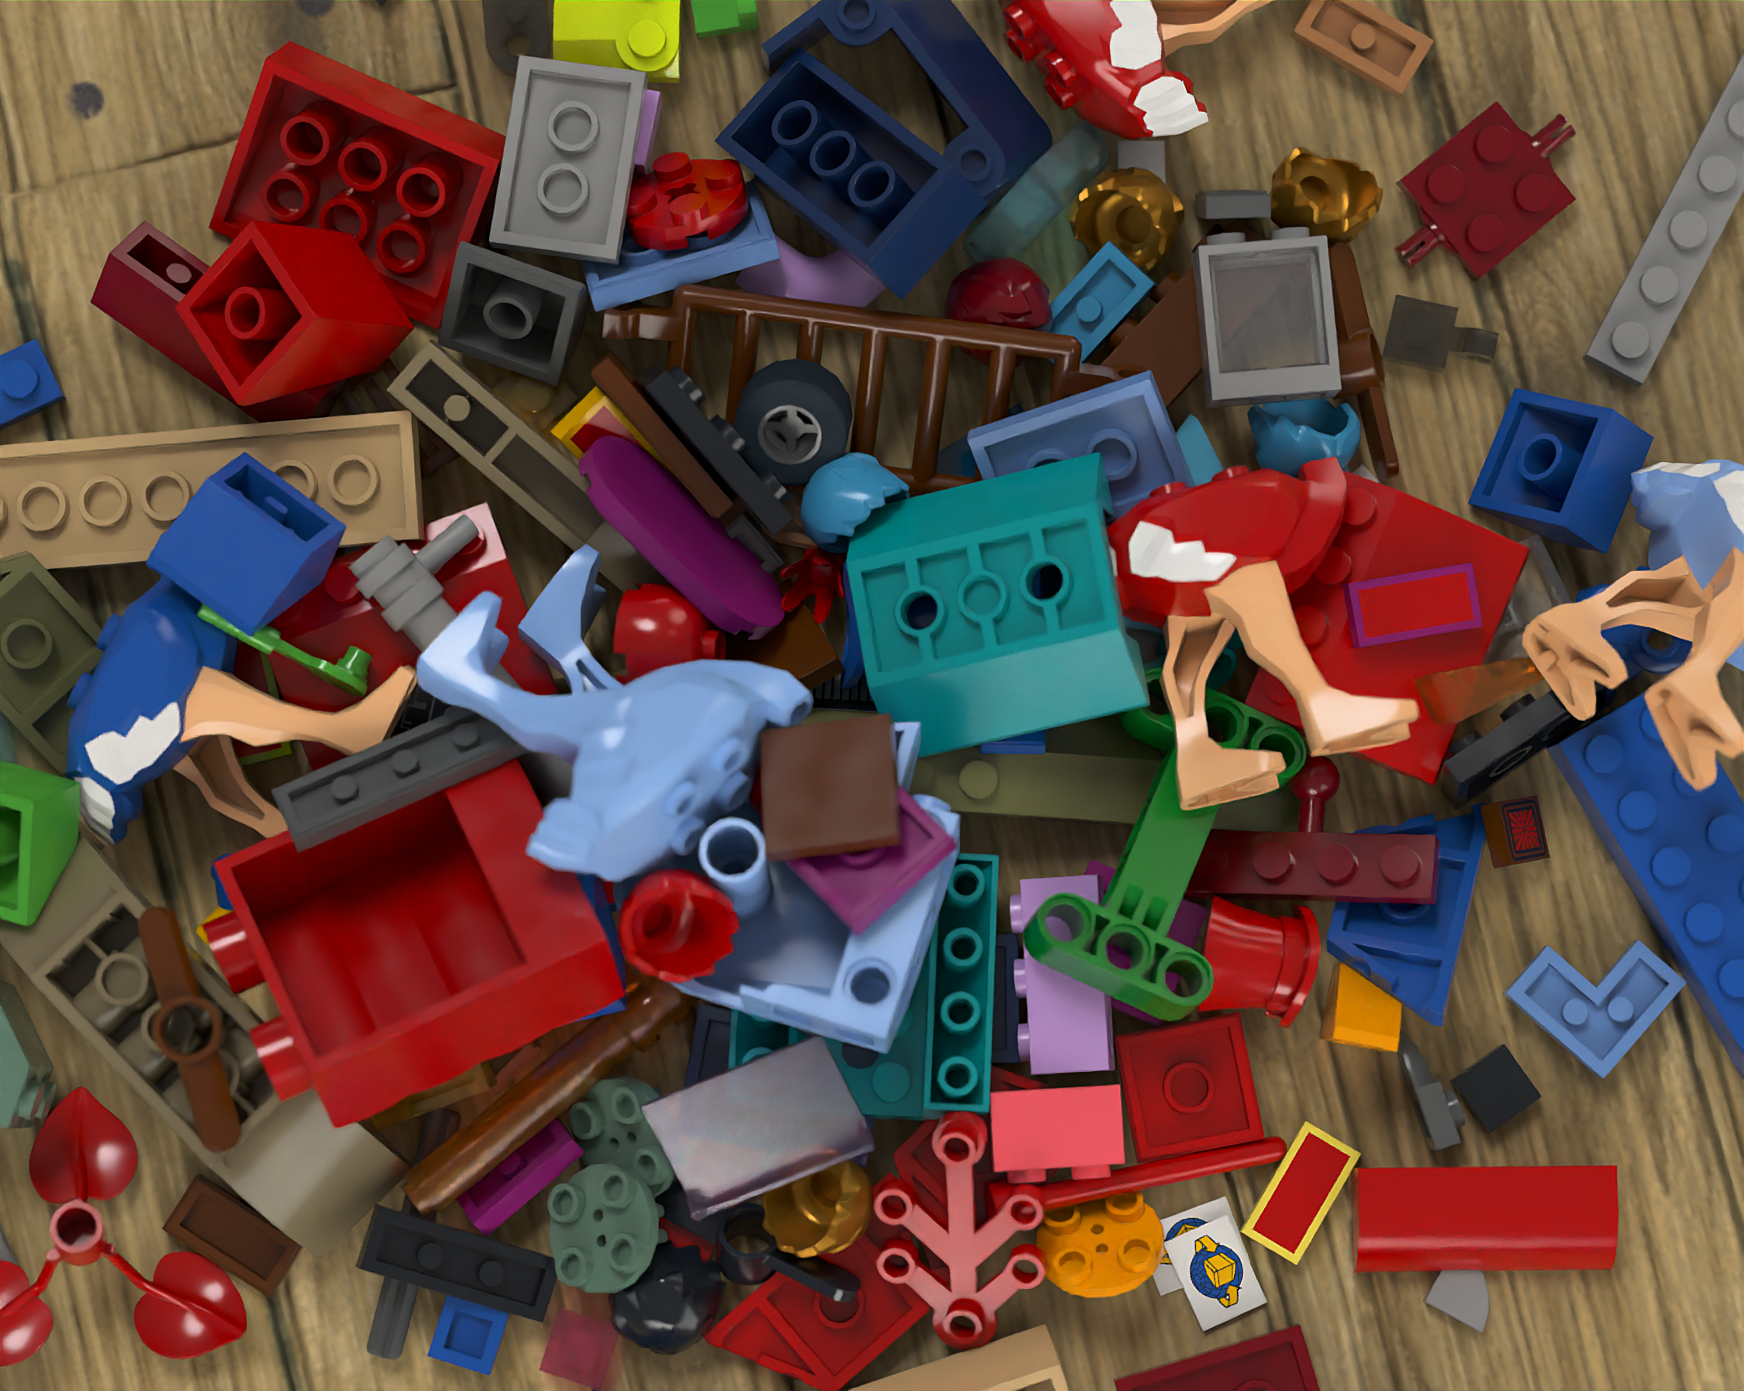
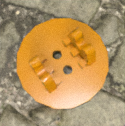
M1136 1191L1044 1211L1042 1223L1036 1232V1246L1040 1247L1047 1256L1046 1278L1063 1291L1069 1292V1295L1076 1294L1086 1298L1113 1297L1137 1288L1155 1273L1164 1255V1231L1154 1209L1144 1202L1142 1193Z

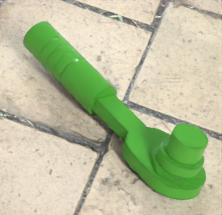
M204 603L201 604L196 614L197 617L210 624H214V626L268 655L272 650L302 665L318 678L351 695L364 697L368 689L367 681L365 680L368 675L366 670L373 657L357 647L349 646L344 658H340L336 665H332L322 659L312 657L279 639L281 632L269 625L264 626L253 636L248 637Z

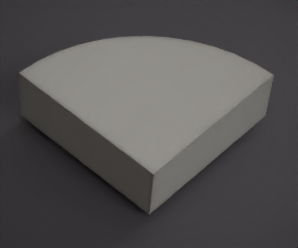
M1441 1270L1438 1272L1423 1301L1482 1333L1489 1312V1292L1482 1271Z

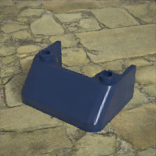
M821 0L761 45L762 67L767 75L771 77L798 46L807 51L829 34L842 45L861 48L873 44L889 31H892L967 129L947 145L942 156L955 165L988 202L986 207L972 222L1039 173L1050 159L1053 138L1048 125L951 0Z

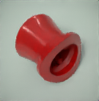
M1214 895L1200 949V954L1207 959L1212 967L1214 982L1207 998L1196 1007L1197 1012L1221 1009H1265L1264 1015L1266 1017L1280 1019L1278 1027L1289 1029L1306 1002L1319 965L1320 934L1311 909L1308 906L1295 905L1293 908L1294 918L1283 915L1275 918L1241 907Z

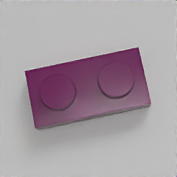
M545 1103L447 1188L472 1224L487 1237L585 1152L559 1117Z

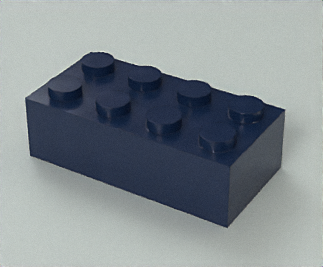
M801 46L794 50L714 140L733 160L740 163L741 169L751 179L901 300L905 298L988 204L955 165Z

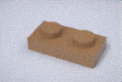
M1311 0L1291 35L1295 40L1399 100L1434 40L1365 0Z

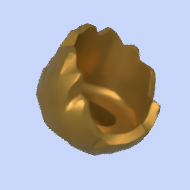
M1298 146L1289 156L1283 158L1279 167L1273 173L1271 180L1272 189L1269 192L1271 194V217L1269 218L1281 229L1306 227L1309 228L1310 237L1327 235L1328 245L1339 242L1348 244L1358 237V232L1365 228L1372 217L1379 211L1383 197V188L1377 185L1373 171H1362L1360 165L1356 162L1335 157L1322 158L1310 150Z
M1129 167L1127 169L1119 168L1104 171L1096 175L1095 181L1085 187L1074 199L1068 221L1075 240L1082 243L1090 255L1095 256L1108 241H1111L1147 273L1155 265L1161 264L1174 249L1175 238L1185 218L1180 199L1171 192L1160 177L1143 168Z
M824 1143L802 1145L785 1154L774 1164V1177L768 1182L761 1194L762 1208L765 1210L763 1226L767 1232L775 1236L777 1247L781 1251L794 1253L797 1257H809L825 1252H839L859 1239L868 1226L874 1201L872 1184L868 1175L848 1154Z

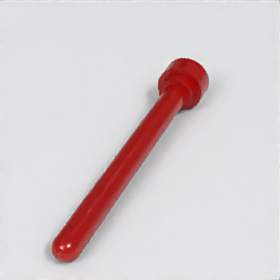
M1270 1136L1261 1140L1110 1170L1111 1177L1067 1179L1035 1187L1045 1196L1046 1211L1277 1162L1285 1157L1288 1147L1285 1140L1281 1137ZM1007 1179L985 1183L984 1199L988 1219L1005 1205L1008 1194L1014 1187L1026 1184V1182L1017 1184L1007 1183ZM1020 1200L1014 1203L1015 1208L1021 1213L1030 1214L1036 1211L1034 1205L1028 1201Z

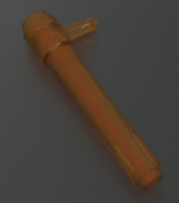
M625 961L627 1010L595 1018L409 1170L406 1174L410 1179L400 1186L424 1217L434 1208L440 1213L637 1050L642 1053L648 1051L661 1040L658 1033L670 1023L677 1027L691 1015L689 1008L700 1000L699 997L686 994L671 983L652 975L643 973L637 975Z

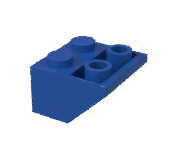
M243 452L206 479L153 548L147 562L215 611L227 622L234 625L248 637H251L324 581L347 526L248 453Z

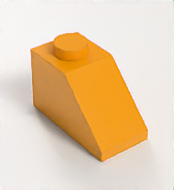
M1344 963L1333 964L1319 1039L1380 1052H1396L1400 1037L1402 1003Z

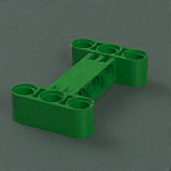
M1163 667L1151 668L1144 672L1148 694L1154 695L1162 701L1165 706L1166 715L1154 714L1146 706L1118 713L1120 723L1128 734L1165 753L1101 905H1097L1072 893H1056L1047 898L1028 919L1024 926L1023 940L1025 948L1031 957L1038 962L1156 1018L1173 1021L1180 1020L1192 1012L1207 998L1213 987V971L1207 959L1197 951L1166 936L1221 803L1188 811L1182 810L1179 806L1175 777L1176 743L1174 722L1159 682ZM1205 686L1204 710L1206 721L1216 725L1222 732L1224 739L1223 743L1217 744L1226 749L1258 750L1263 748L1271 752L1281 753L1286 768L1284 771L1276 774L1279 788L1259 794V796L1272 795L1281 790L1305 763L1307 751L1305 742L1299 732L1273 717ZM1046 917H1056L1063 920L1071 930V941L1064 942L1051 936L1046 927ZM1106 945H1116L1125 950L1130 959V969L1123 970L1112 965L1106 957ZM1166 972L1176 973L1184 978L1188 984V997H1179L1170 992L1164 978Z

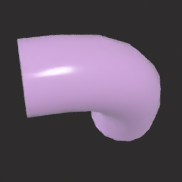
M776 234L774 235L781 258L743 269L734 282L746 292L864 308L886 289L885 286L839 249L823 257H811L797 251Z

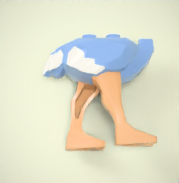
M1710 459L1701 464L1659 462L1631 473V484L1633 487L1631 505L1636 508L1635 522L1651 530L1648 552L1650 570L1631 571L1615 581L1600 594L1579 603L1561 604L1538 615L1526 626L1522 635V646L1564 706L1578 720H1586L1595 714L1596 694L1594 680L1613 689L1628 678L1625 664L1618 653L1601 636V631L1621 625L1634 624L1654 628L1693 642L1692 649L1685 663L1652 685L1644 697L1668 752L1683 778L1697 791L1710 786L1715 781L1717 776L1715 750L1730 758H1734L1744 752V732L1721 696L1716 678L1717 673L1725 662L1744 671V465L1725 459Z

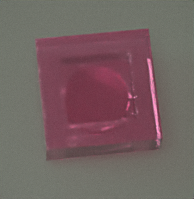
M560 1307L539 1370L601 1390L619 1333L612 1323Z

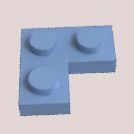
M1634 940L1595 986L1550 946L1546 945L1510 984L1503 995L1599 1079H1604L1687 982L1640 940Z

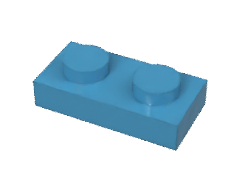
M1108 241L1049 305L1053 315L1050 333L1076 337L1082 345L1080 363L1086 364L1158 285L1113 242Z

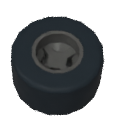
M797 358L775 361L758 370L743 388L733 429L749 447L741 455L742 459L757 474L767 468L782 485L808 484L819 468L844 456L853 419L850 396L839 378L818 363ZM798 412H800L804 416V420L800 415H798Z

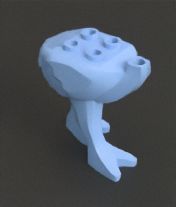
M585 544L571 555L551 579L518 626L521 641L563 675L573 695L536 696L513 688L490 675L502 658L509 639L507 635L495 628L502 599L489 591H484L478 595L423 652L417 663L416 677L420 688L447 704L469 708L495 722L527 749L557 755L574 768L573 787L570 797L556 799L544 810L543 821L538 823L536 833L531 835L525 853L555 870L581 871L585 874L590 872L595 873L604 880L618 881L665 869L679 855L684 856L691 853L700 844L706 830L725 811L731 812L737 809L750 794L761 758L760 731L798 726L812 711V697L810 692L787 671L739 661L700 660L668 666L623 686L600 666L584 644V638L607 597L606 589L595 583L601 563V553Z

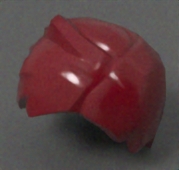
M1016 258L987 259L971 265L960 272L953 280L947 294L944 317L953 320L1050 332L1053 323V315L1048 303L1050 289L1037 271ZM958 346L963 353L972 356L978 362L989 367L991 351ZM1016 354L1014 368L1018 367L1025 359L1034 356Z

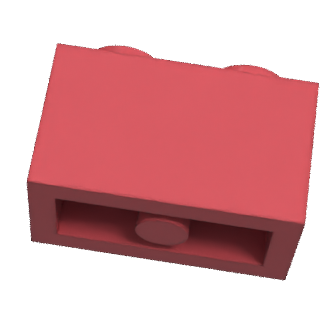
M1110 1084L990 1092L988 1115L992 1170L994 1172L1006 1171L1007 1183L1046 1181L1045 1168L1071 1167L1072 1179L1111 1177L1110 1164H1125L1120 1085Z

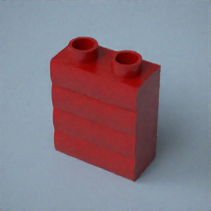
M517 758L301 852H298L288 829L213 863L234 910L202 924V928L234 997L267 982L281 1015L248 1031L281 1103L315 1088L334 1129L342 1128L369 1118L391 1107L408 1095L425 1091L449 1081L481 1061L489 1060L518 1049L541 1037L553 1028L587 1017L609 1006L625 995L607 937L574 871L555 870L525 853L531 835L536 833L538 823L543 821L544 811Z

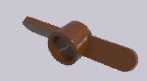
M1343 242L1329 244L1328 253L1342 388L1332 399L1337 400L1357 396L1374 470L1380 479L1386 480L1398 475L1399 462L1382 394V389L1385 388L1382 357L1375 333L1370 325L1354 254L1351 248Z
M163 906L149 908L139 918L138 931L161 1005L153 1024L154 1040L165 1056L177 1062L202 1145L209 1151L221 1153L235 1147L241 1137L240 1122L218 1053L227 1038V1021L223 1011L217 1004L207 998L200 997L175 914L169 908ZM193 1004L200 1006L210 1015L213 1022V1036L210 1043L202 1051L195 1054H186L177 1050L172 1045L168 1035V1024L176 1010L185 1005Z

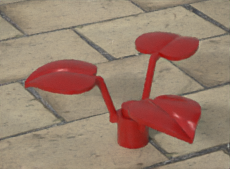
M81 1086L69 1093L52 1110L39 1130L32 1146L29 1159V1175L34 1189L40 1198L47 1203L64 1205L51 1218L49 1230L54 1247L46 1252L45 1264L37 1281L31 1287L29 1279L21 1267L14 1263L0 1260V1367L13 1365L30 1358L48 1340L54 1327L53 1314L49 1307L37 1297L47 1289L58 1263L62 1260L74 1266H86L94 1263L102 1256L107 1258L137 1288L146 1292L135 1306L134 1325L142 1343L159 1356L177 1360L196 1358L241 1339L247 1331V1317L243 1300L232 1280L216 1263L197 1253L187 1251L171 1252L158 1262L152 1282L143 1277L116 1251L115 1246L108 1242L107 1232L101 1215L96 1208L88 1204V1198L97 1201H107L120 1195L135 1176L138 1166V1152L133 1136L125 1124L106 1109L86 1088Z

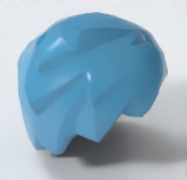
M1327 399L1263 404L1262 408L1256 404L1250 407L1247 412L1248 422L1256 445L1254 453L1262 469L1270 468L1298 479V471L1302 464L1336 456L1341 469L1349 472L1348 463L1360 444L1361 427L1356 413L1347 402L1337 407H1334Z
M849 452L844 454L842 458L819 468L811 477L809 483L806 484L801 503V522L807 536L818 547L832 553H846L849 548L850 536L853 535L855 526L866 521L871 509L909 499L910 494L908 491L910 487L888 469L879 465L876 458L860 452Z

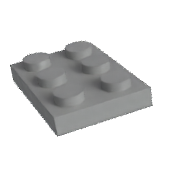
M519 55L489 238L492 248L619 264L648 84L646 72Z

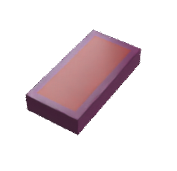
M1472 563L1342 584L1353 648L1483 626Z

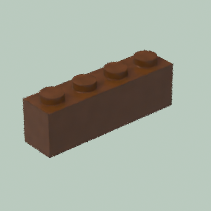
M1237 218L1226 230L1218 224L1213 226L1194 247L1192 253H1195L1198 246L1207 245V237L1216 234L1244 233L1246 242L1263 240L1243 221ZM1291 265L1214 271L1221 351L1225 349L1289 280L1294 270ZM1193 266L1183 277L1175 269L1166 276L1149 296L1156 306L1140 323L1131 315L1106 342L1113 352L1100 365L1107 367L1120 364L1143 366L1144 372L1151 370L1166 410L1203 372Z

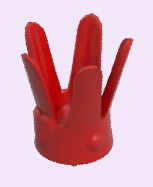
M815 544L804 552L800 561L784 568L780 573L781 577L786 578L797 573L798 577L781 601L782 610L785 612L793 611L804 599L813 594L816 595L814 621L817 624L825 622L828 618L835 593H838L840 599L844 596L843 562L847 560L845 553L828 552Z

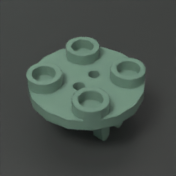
M629 1075L602 1079L586 1091L582 1101L572 1105L568 1119L572 1132L577 1136L578 1144L585 1152L581 1158L586 1167L594 1164L621 1165L637 1173L650 1188L654 1198L669 1188L678 1170V1162L685 1160L679 1145L675 1122L663 1100L660 1087L652 1089L647 1083Z
M590 1165L574 1174L567 1183H560L555 1186L550 1192L547 1203L550 1214L549 1243L555 1260L556 1275L567 1286H576L588 1293H617L637 1281L649 1266L656 1245L664 1243L668 1239L666 1231L658 1229L659 1217L664 1215L663 1206L655 1203L652 1191L637 1173L621 1165Z

